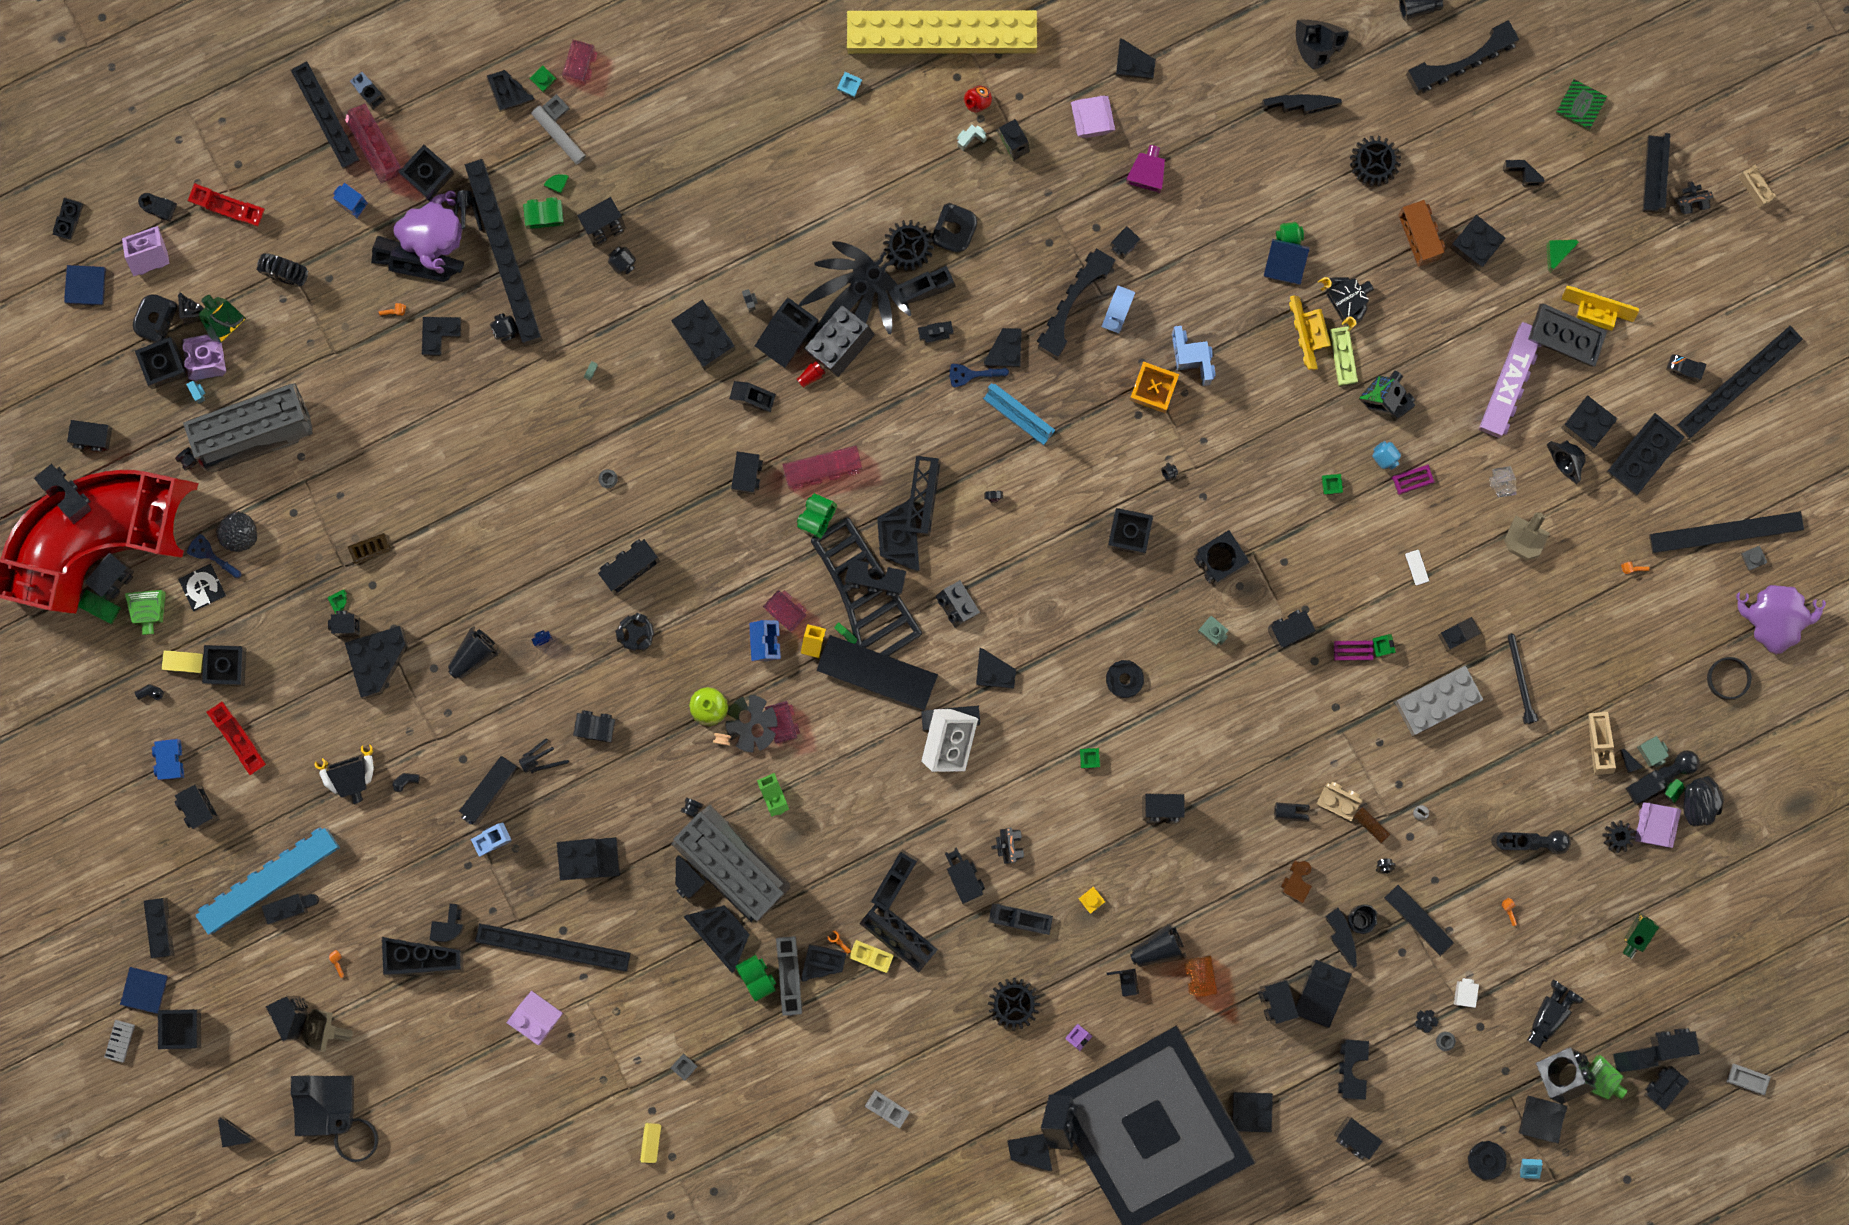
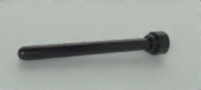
M1510 633L1507 637L1525 710L1522 717L1524 725L1539 721L1538 714H1535V710H1532L1516 638L1513 633Z

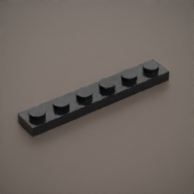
M306 61L292 68L291 72L343 170L359 162V157L309 63Z

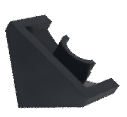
M180 292L178 294L180 319L186 324L201 322L199 313L204 309L202 305L187 298Z

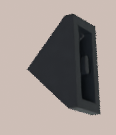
M224 1116L218 1119L222 1148L254 1141V1137Z

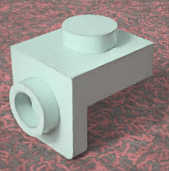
M971 125L967 131L963 130L959 134L957 146L964 150L974 137H977L984 143L987 137L985 135L986 132L979 126L974 127Z

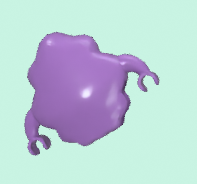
M453 191L433 197L428 204L420 209H410L394 226V235L400 241L401 247L406 252H416L422 265L428 269L436 270L438 273L444 272L443 268L438 266L445 265L442 259L436 258L440 255H449L457 249L462 237V228L458 217L455 216L453 210L444 209L441 205L444 201H447L451 206L455 205V201L450 199L451 197H457Z
M1769 585L1765 590L1758 593L1757 601L1750 608L1745 605V602L1749 599L1748 593L1745 594L1743 601L1739 598L1740 592L1736 594L1740 614L1755 626L1754 638L1773 654L1783 653L1789 647L1797 645L1801 639V631L1820 619L1823 608L1826 605V602L1822 600V606L1817 607V600L1815 599L1813 607L1816 610L1810 614L1809 610L1804 606V596L1798 593L1795 587Z

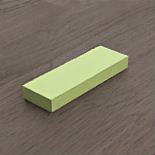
M1349 326L1329 330L1338 386L1358 383L1350 332L1347 331Z

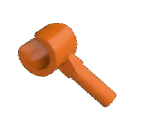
M395 303V309L379 311V316L389 314L403 316L406 306L401 303Z
M1632 561L1621 565L1625 574L1649 571V567H1633Z
M1507 898L1502 902V907L1509 915L1512 926H1515L1517 923L1511 909L1516 905L1512 899Z
M833 931L837 938L831 940L828 937V940L831 943H836L849 954L851 950L840 940L839 933Z
M335 950L329 955V960L334 964L340 978H342L344 973L338 963L342 956Z

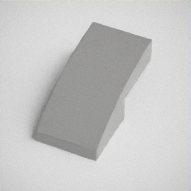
M876 1090L865 1105L866 1108L899 1129L910 1113Z

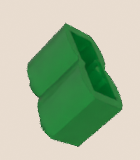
M556 197L547 198L544 202L532 199L523 204L526 229L564 225L562 202L557 200Z
M813 493L806 501V510L797 519V527L801 531L821 539L836 511L837 504Z
M754 955L736 965L737 971L755 1002L775 991L774 985H776V982L771 974L767 975L764 969L767 966L762 958L758 959Z

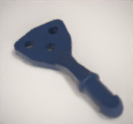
M953 363L950 366L949 377L951 386L956 388L965 385L972 378L980 376L989 378L1006 377L1009 375V370L1006 368H990L984 371H972L964 365Z
M199 534L191 542L187 550L188 555L198 559H211L234 578L241 577L240 570H237L228 561H223L213 553L211 545L204 535Z

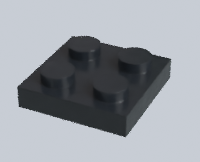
M1233 1092V1123L1239 1132H1272L1273 1093Z

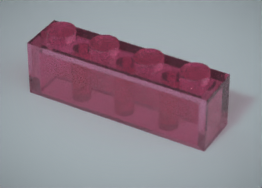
M366 103L348 110L345 120L379 182L384 183L396 178L401 166Z
M857 445L782 464L788 488L793 490L802 489L805 484L811 483V486L823 483L822 480L830 479V481L838 480L841 478L840 475L844 474L854 476L862 470Z

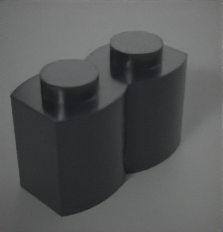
M582 710L581 713H577L573 736L612 743L616 720L612 719V715L601 713L599 717L593 716L591 711Z

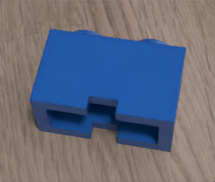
M346 183L342 186L339 185L334 191L335 196L333 199L336 203L355 218L359 217L368 204L360 193Z
M761 620L749 623L751 661L781 659L780 644L777 643V636H780L779 621Z
M181 740L154 741L155 746H152L153 758H156V765H154L155 777L160 781L183 779V763L179 762V756H182Z

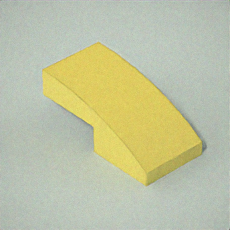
M164 651L162 670L203 673L204 654Z
M855 940L849 958L887 973L894 955Z

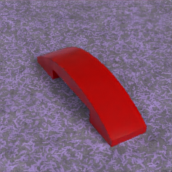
M195 183L187 200L204 209L257 227L265 211L262 207L225 196Z
M223 701L206 712L232 747L249 775H252L266 765L242 726Z

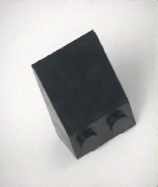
M1313 960L1296 1004L1298 1016L1330 1028L1352 974L1321 961Z

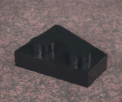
M1120 38L1116 76L1154 79L1156 59Z
M506 70L487 75V80L499 112L534 101V96L525 91L522 85L515 81Z
M1002 328L984 361V366L1020 367L1022 329Z
M979 648L976 685L1014 689L1016 669L985 649Z
M809 944L801 981L843 972L847 952Z
M1044 1134L1007 1140L1011 1160L1052 1171L1048 1144Z

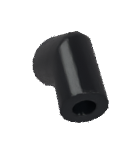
M148 684L134 692L138 700L146 696L152 697L154 700H161L164 695L160 687Z
M402 773L393 781V790L395 792H402L407 783L419 784L420 774Z

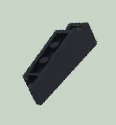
M377 236L372 248L371 263L388 264V271L446 282L454 274H460L464 267V261L440 255L436 259H442L445 265L438 266L444 270L443 273H438L436 270L428 269L422 265L416 252H406L401 247L400 242Z

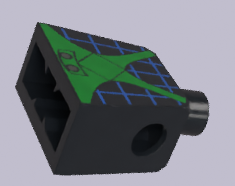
M1016 119L996 129L1013 161L1030 152L1029 142Z
M1394 370L1390 377L1378 376L1359 397V400L1370 411L1393 415L1405 394V389L1400 384L1403 375Z

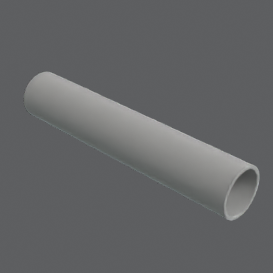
M541 105L535 108L531 113L532 116L576 165L583 161L586 155Z

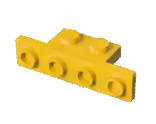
M1566 286L1561 298L1562 300L1579 305L1576 318L1610 331L1614 328L1616 317L1634 322L1639 313V308L1571 286Z
M1290 296L1291 302L1289 305L1295 316L1294 326L1299 332V345L1304 352V365L1308 370H1317L1314 351L1331 346L1322 309L1304 313L1300 297Z

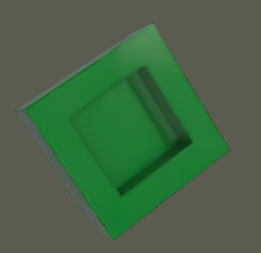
M543 65L529 78L543 93L557 80Z
M1341 474L1321 476L1323 495L1343 493Z
M1392 634L1372 638L1376 657L1396 653Z
M1099 748L1080 749L1081 769L1100 768Z
M1678 779L1671 782L1666 788L1665 795L1667 799L1675 804L1685 790L1684 784Z

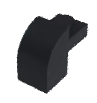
M449 904L447 923L432 921L431 941L450 942L462 934L465 925L457 924L458 920H461L462 909L459 908V904Z

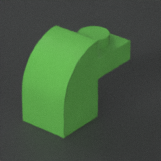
M775 773L757 780L771 817L781 815L789 810Z

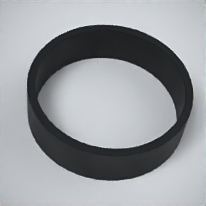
M1725 657L1716 661L1710 667L1707 674V683L1714 695L1724 700H1733L1743 696L1750 688L1752 681L1749 667L1745 662L1735 657ZM1732 660L1744 668L1747 675V684L1743 692L1738 696L1727 697L1717 692L1714 688L1712 672L1719 662Z
M356 1118L353 1121L363 1122L372 1129L375 1143L372 1151L366 1157L352 1159L342 1153L338 1144L339 1135H335L334 1145L338 1154L351 1162H359L371 1157L376 1151L379 1141L375 1127L367 1120Z

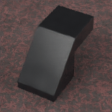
M1506 160L1503 164V172L1522 171L1523 186H1542L1545 182V178L1526 160Z

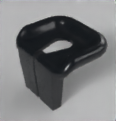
M944 204L932 233L933 243L951 252L960 253L965 251L969 247L977 227L976 215L972 211L955 204ZM946 222L958 223L961 226V231L954 234L946 229L944 225Z
M156 294L145 296L140 302L132 324L136 335L155 343L165 339L176 313L177 303ZM152 312L159 314L156 323L149 321V315Z

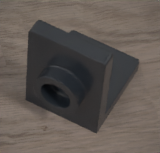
M1136 968L1106 973L1107 975L1119 974L1123 997L1139 995Z

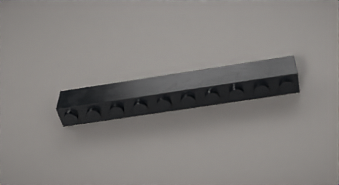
M483 159L464 164L522 343L526 347L541 342L543 339Z

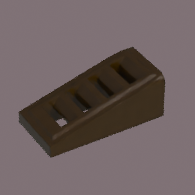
M385 533L348 546L355 565L392 551ZM381 539L384 549H380L377 540ZM370 543H374L376 552H373ZM365 545L369 551L368 555H366L363 549V546ZM358 548H359L360 553H361V555H362V557H360V558L358 557L357 552H356V549H358Z

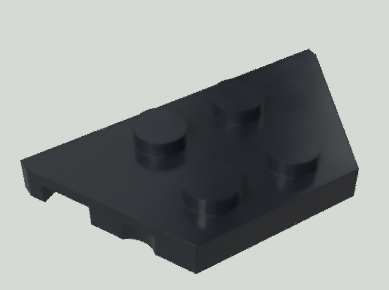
M908 499L906 502L877 518L880 557L914 571H920L917 533L905 531L910 501ZM916 517L911 520L910 528H916Z
M723 905L685 915L686 921L731 973L735 972L736 965L740 960L750 934L728 908Z

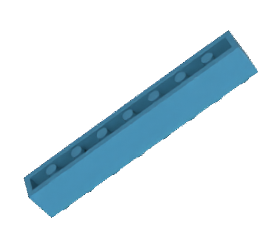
M321 827L311 833L312 837L307 840L305 838L301 839L295 844L296 847L291 851L287 849L279 854L280 858L275 862L271 860L263 865L264 869L260 872L254 871L248 875L247 881L242 884L241 882L236 883L230 888L232 891L226 895L225 893L218 895L214 899L216 902L210 906L206 904L199 908V913L195 916L207 934H214L338 850L340 847L327 828L322 829Z

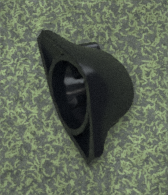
M1567 440L1561 444L1550 441L1547 447L1554 463L1566 477L1575 484H1578L1581 481V471L1586 462L1583 450L1577 445L1570 444Z

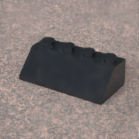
M285 996L266 1006L282 1042L298 1040L308 1015L306 1000L300 996Z

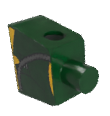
M206 295L201 300L205 308L199 313V317L210 339L213 341L223 342L246 320L226 299L220 297L213 299L211 295Z
M1639 912L1624 938L1627 946L1622 953L1632 959L1637 950L1644 952L1658 931L1659 925ZM1637 936H1641L1639 941H1634Z

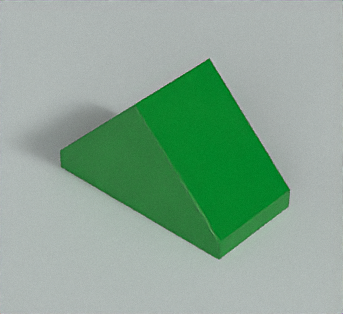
M1549 240L1546 246L1547 266L1550 273L1572 251L1579 241Z

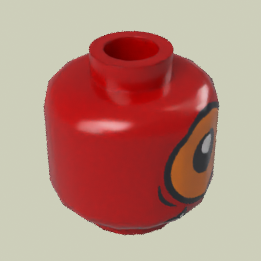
M981 85L969 89L964 95L965 106L974 113L987 109L992 103L991 92Z

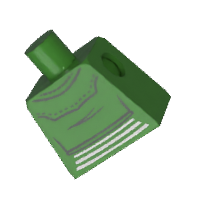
M163 590L125 593L132 624L142 625V635H153V624L163 622L165 592Z
M1597 1055L1589 1066V1071L1593 1072L1597 1081L1595 1083L1597 1089L1591 1091V1093L1604 1099H1609L1612 1094L1622 1099L1627 1093V1089L1619 1084L1623 1076L1604 1057Z

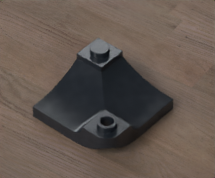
M291 1076V1096L296 1137L343 1135L351 1129L354 1115V1076ZM342 1121V1126L338 1127L337 1123Z

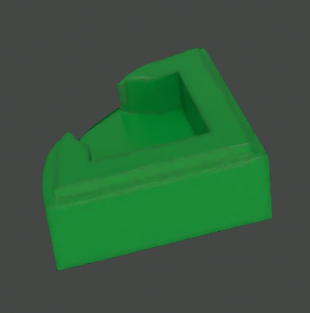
M565 174L554 175L547 179L544 187L562 194L569 176Z
M345 589L327 597L335 614L336 611H343L346 606L347 593Z
M838 622L834 627L835 630L848 642L855 644L857 639Z

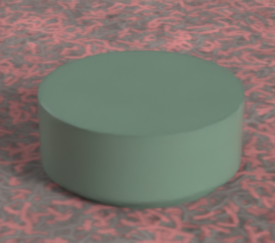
M591 361L583 377L588 381L592 379L598 367L597 363Z

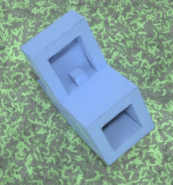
M1117 286L1102 324L1103 328L1120 333L1135 295L1134 291Z
M498 823L471 839L479 857L512 841L504 823Z

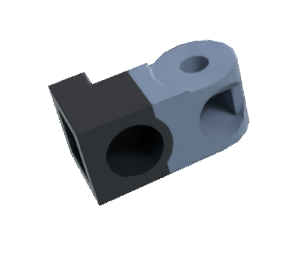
M362 71L350 80L351 84L372 110L386 100L383 94Z

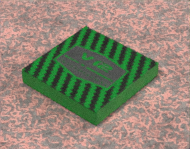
M1573 79L1556 114L1590 130L1607 96Z

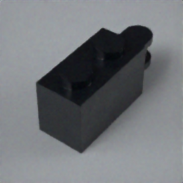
M956 847L954 848L955 851L945 853L950 867L946 870L962 904H965L984 895L983 890L986 889L982 880H977L974 874L977 872L973 861L970 863L968 859L963 861ZM958 858L960 863L953 866L951 860Z
M298 893L262 906L267 925H273L308 913L307 908L317 905L319 897L316 894L303 896Z

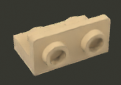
M1335 782L1327 783L1316 805L1351 822L1359 804L1362 802V799L1359 798L1360 795L1351 790L1349 792L1341 790L1342 786Z

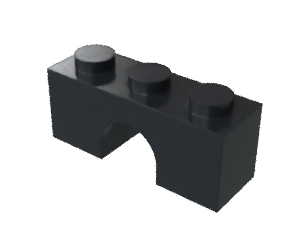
M51 463L34 479L50 498L58 492H65V498L58 504V507L75 524L92 510L88 505L90 501L83 493L81 495L78 494L76 490L79 488L72 480L68 482L64 478L67 475L60 467L56 469Z
M850 559L845 583L849 584L848 587L860 589V586L866 587L867 591L872 593L884 591L887 596L891 597L902 595L907 571L888 567L884 578L874 580L868 575V562Z
M167 898L144 900L151 958L175 956L173 939L168 930V918L170 916Z
M1344 1039V1043L1340 1044V1055H1343V1063H1339V1074H1342V1080L1338 1082L1337 1092L1341 1094L1340 1098L1366 1100L1367 1080L1357 1079L1352 1073V1067L1357 1061H1368L1369 1041Z

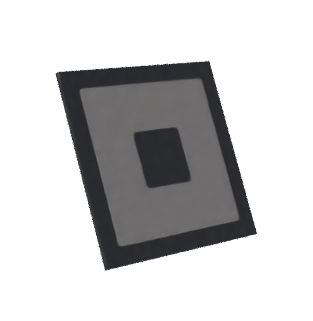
M1177 1025L1051 1094L1071 1096L1074 1104L1077 1105V1113L1073 1116L1072 1120L1074 1130L1077 1131L1076 1145L1122 1225H1141L1256 1163Z

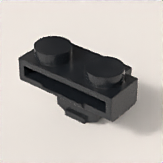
M951 321L918 327L920 341L925 340V344L950 339L949 335H954Z

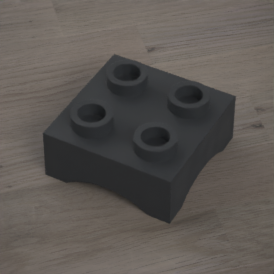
M1527 1095L1518 1133L1559 1144L1561 1129L1568 1106Z

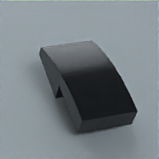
M66 197L63 199L60 214L56 217L52 235L69 240L72 239L82 212L83 202Z

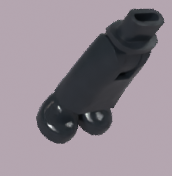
M1554 979L1551 982L1553 993L1551 997L1546 996L1534 1019L1532 1029L1529 1031L1531 1034L1527 1041L1538 1048H1541L1544 1041L1547 1043V1039L1551 1038L1572 1014L1569 1008L1573 1004H1581L1584 1001V998L1569 990L1562 1004L1558 1003L1568 988Z

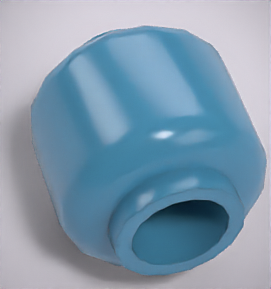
M1383 441L1373 449L1372 457L1381 469L1389 468L1392 470L1400 464L1398 460L1401 457V453L1392 442Z

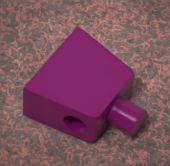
M1149 145L1147 154H1138L1127 177L1126 184L1161 193L1165 159L1158 157L1159 147Z

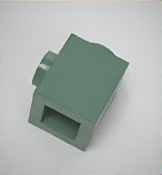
M1212 616L1197 631L1214 646L1217 643L1222 645L1228 638L1226 635L1228 629Z
M1657 736L1637 746L1649 767L1662 765L1666 762L1665 758L1669 756L1666 744L1663 741L1660 742Z

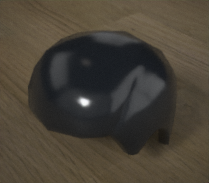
M1362 904L1355 906L1348 916L1349 926L1355 933H1370L1377 925L1378 913L1371 905Z

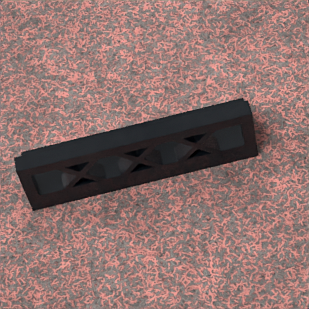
M1665 133L1663 136L1649 135L1647 137L1642 211L1662 213L1666 208L1671 133Z
M916 456L905 528L906 532L930 536L941 465L939 458ZM920 461L931 462L930 469L923 474L919 469ZM924 478L928 483L927 488L920 493L916 485L918 481ZM921 497L925 504L917 512L914 508V501ZM916 516H919L922 520L921 529L910 528L911 520Z
M874 905L859 923L918 973L938 950L890 909L885 911ZM878 908L884 913V917H880L874 911ZM891 922H895L899 929H894L891 926ZM906 935L912 936L914 942L909 941ZM921 947H925L931 953L927 956L921 951Z

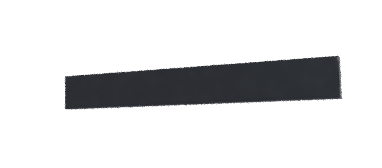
M1791 325L1787 327L1677 424L1678 428L1690 439L1801 342L1803 338Z
M1801 511L1653 533L1649 534L1652 553L1798 532L1804 530Z
M479 923L475 941L477 943L628 972L631 957L630 952Z

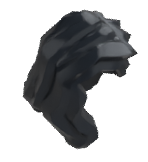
M1706 776L1697 778L1692 783L1686 785L1683 812L1688 823L1692 826L1711 825L1715 821L1716 815L1722 813L1724 797L1718 784L1713 778Z

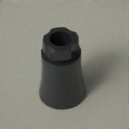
M1399 0L1401 16L1404 21H1407L1414 17L1440 11L1443 9V0Z

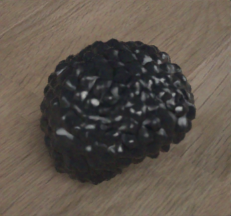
M239 511L233 512L224 517L216 528L217 539L226 550L242 552L256 544L255 542L258 537L257 527L252 518L247 514Z

